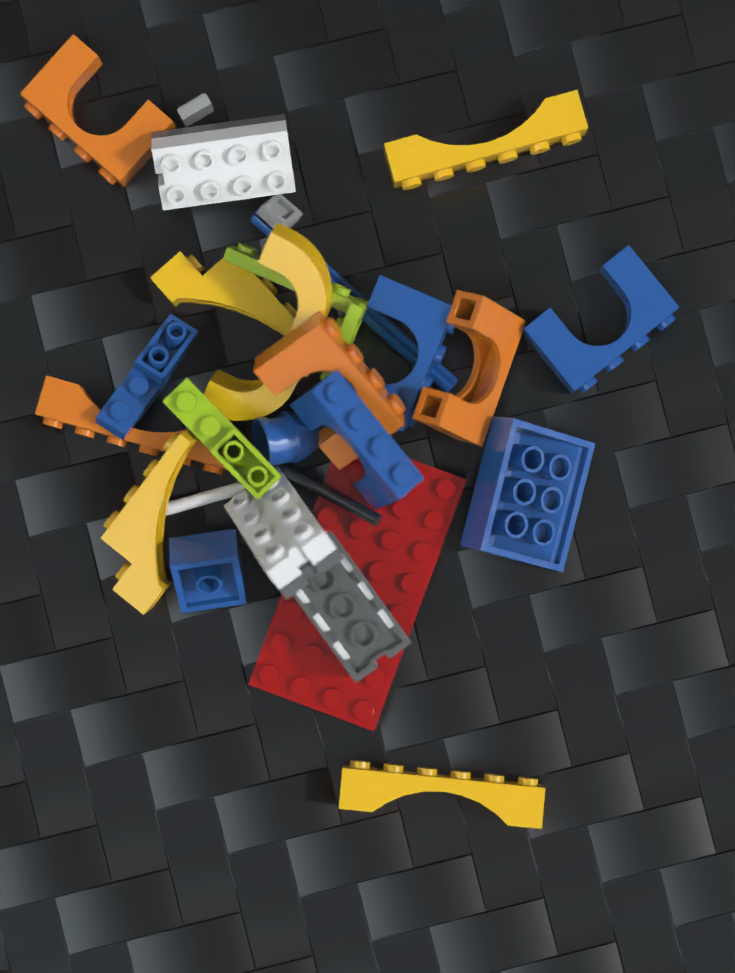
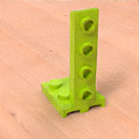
M241 242L237 246L231 245L227 247L224 258L228 263L296 291L285 276L258 263L260 256L256 255V248ZM332 282L331 307L347 313L338 317L336 323L342 331L341 336L350 345L354 342L367 311L369 301L359 296L356 298L349 295L351 291L349 288ZM322 371L320 378L324 379L332 372Z

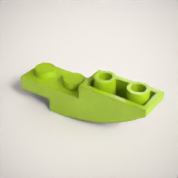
M188 378L162 401L257 500L282 477L250 441Z

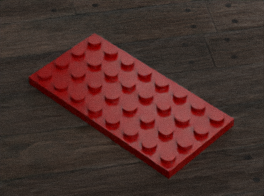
M359 457L340 470L331 461L323 483L373 510L353 485L365 474ZM410 458L409 460L424 479L400 500L374 510L383 515L382 521L377 527L319 495L312 511L313 516L325 533L333 532L408 638L467 479ZM282 594L248 685L374 731L404 649L390 659L385 653L375 661L378 664V668L355 683L294 596L286 599Z

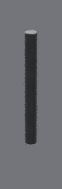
M285 463L273 466L274 468L279 467L288 479L369 524L377 527L381 523L383 515L293 465Z

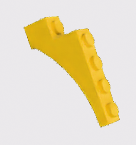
M180 251L150 277L175 307L180 303H196L225 308L254 318L278 331L283 336L289 334L297 315V311L288 302L282 305L275 297L278 290L268 279L260 280L254 273L228 263L224 257L202 276L200 273L204 268L192 254L186 258Z
M190 430L180 435L174 433L163 446V449L167 452L161 460L154 459L143 472L146 479L141 486L134 485L123 499L127 503L120 513L114 511L103 525L107 530L101 539L128 560L115 577L119 581L112 590L143 615L154 607L172 583L167 579L165 571L164 526L169 498L175 480L186 457L198 441V438Z

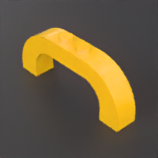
M277 223L268 237L258 263L285 276L296 290L298 311L289 331L290 333L319 311L327 319L332 303V281L328 267L315 246L298 232ZM217 369L209 380L204 395L228 420H254L266 416L282 406L294 391L299 380L275 397L260 379L242 380Z

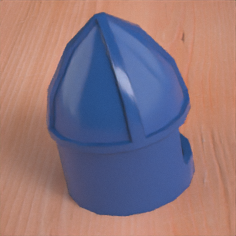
M281 411L278 418L268 419L260 417L253 420V445L272 466L298 463L309 457L316 450L319 443V431L324 427L319 426L310 432L295 412Z

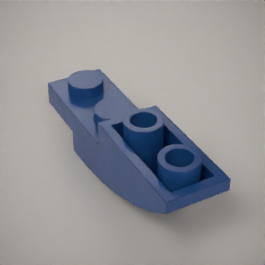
M170 313L137 357L131 371L96 416L95 423L124 440L136 422L143 418L197 336L198 330Z

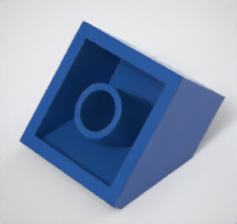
M236 529L169 538L170 569L181 613L247 604Z

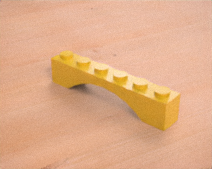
M578 90L545 98L537 111L521 126L505 136L486 143L448 145L428 140L419 135H412L384 143V153L394 188L402 186L403 190H410L421 186L422 180L433 177L435 181L446 180L454 176L453 172L466 169L468 173L485 168V163L498 160L499 164L507 163L517 159V154L527 151H530L531 155L543 153L550 149L549 145L562 142L563 146L575 144L582 140L581 136L586 134L588 125Z
M350 760V765H343L339 809L373 812L387 802L404 795L419 792H447L462 795L481 803L497 814L508 826L542 829L546 788L542 784H538L537 778L519 776L517 782L504 781V775L484 773V779L472 778L471 772L463 770H451L450 775L437 774V768L417 767V772L403 771L404 765L384 763L383 769L371 768L370 762L362 760Z

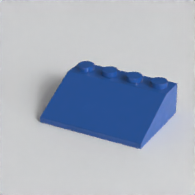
M493 416L460 546L563 572L596 443L515 418Z

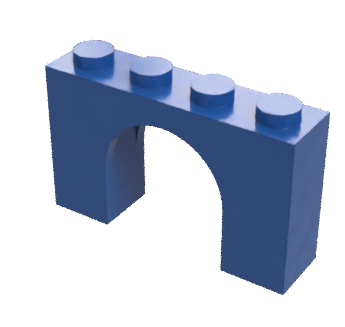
M629 245L605 263L599 270L620 296L626 308V327L618 340L604 346L585 344L571 334L551 308L523 329L522 334L571 394L577 389L583 394L598 382L594 377L604 368L608 373L624 361L620 356L630 347L634 352L650 340L646 335L655 327L662 331L676 319L672 313L679 306Z
M380 275L367 307L406 324L414 333L418 344V358L412 372L397 383L384 385L391 395L395 393L402 400L406 408L404 411V426L398 429L403 432L407 430L408 426L414 427L416 420L412 419L423 386L431 388L434 378L429 376L434 364L440 365L447 349L446 346L442 345L446 334H453L456 327L446 322L452 304ZM344 377V379L348 382V384H349V385L352 387V389L356 392V390H355L354 386L352 385V383H351L348 379H346V378Z
M335 370L313 385L290 404V407L308 427L310 432L319 426H327L337 432L352 447L365 470V474L353 485L373 510L400 500L424 479L338 370Z

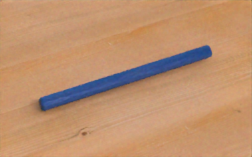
M256 211L251 217V223L269 237L273 228L257 215ZM326 263L332 282L349 288L351 290L349 295L366 299ZM368 307L362 321L415 367L418 358V344L385 314ZM441 364L433 365L429 375L434 378L433 384L442 392L448 393L456 385L457 378Z

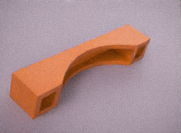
M47 375L35 412L36 415L44 418L42 422L44 425L62 429L64 423L76 427L74 431L76 434L93 439L95 433L108 436L107 443L126 448L127 442L140 445L139 452L158 457L159 451L167 452L163 449V446L174 433L180 435L190 430L149 432L132 428L126 438L122 440L95 423L96 416L101 409L92 401L83 387ZM199 439L183 465L190 466L191 460L203 463V470L222 475L223 470L229 471Z

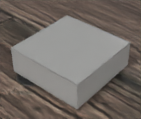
M206 93L187 102L177 110L185 127L214 111Z
M282 194L271 197L261 205L256 213L273 229L277 223L291 228L303 215Z

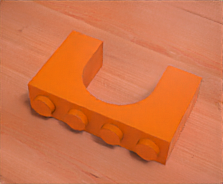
M73 34L20 93L27 102L23 107L37 120L43 116L50 122L51 125L48 129L62 142L68 138L74 143L76 147L73 151L82 160L89 163L92 159L101 167L98 173L111 185L117 181L125 187L153 156L151 150L152 132L176 129V126L166 114L150 100H147L128 123L115 133L98 136L80 129L75 124L73 118L74 99L79 90L102 66V62L95 52Z
M457 290L446 322L465 332L472 341L474 363L471 375L466 385L456 395L423 386L412 419L456 440L483 447L526 321L485 296Z
M321 311L255 357L253 372L275 397L307 374L317 371L334 372L338 370L343 377L352 383L357 395L389 435L404 426V411L406 408L402 400L395 393L391 395L386 390L381 375L374 368L369 370L363 362L364 358L360 350L353 343L348 345L341 336L342 331L338 324L332 318L326 319ZM327 426L319 431L318 446L339 470L358 458L352 447L337 432Z

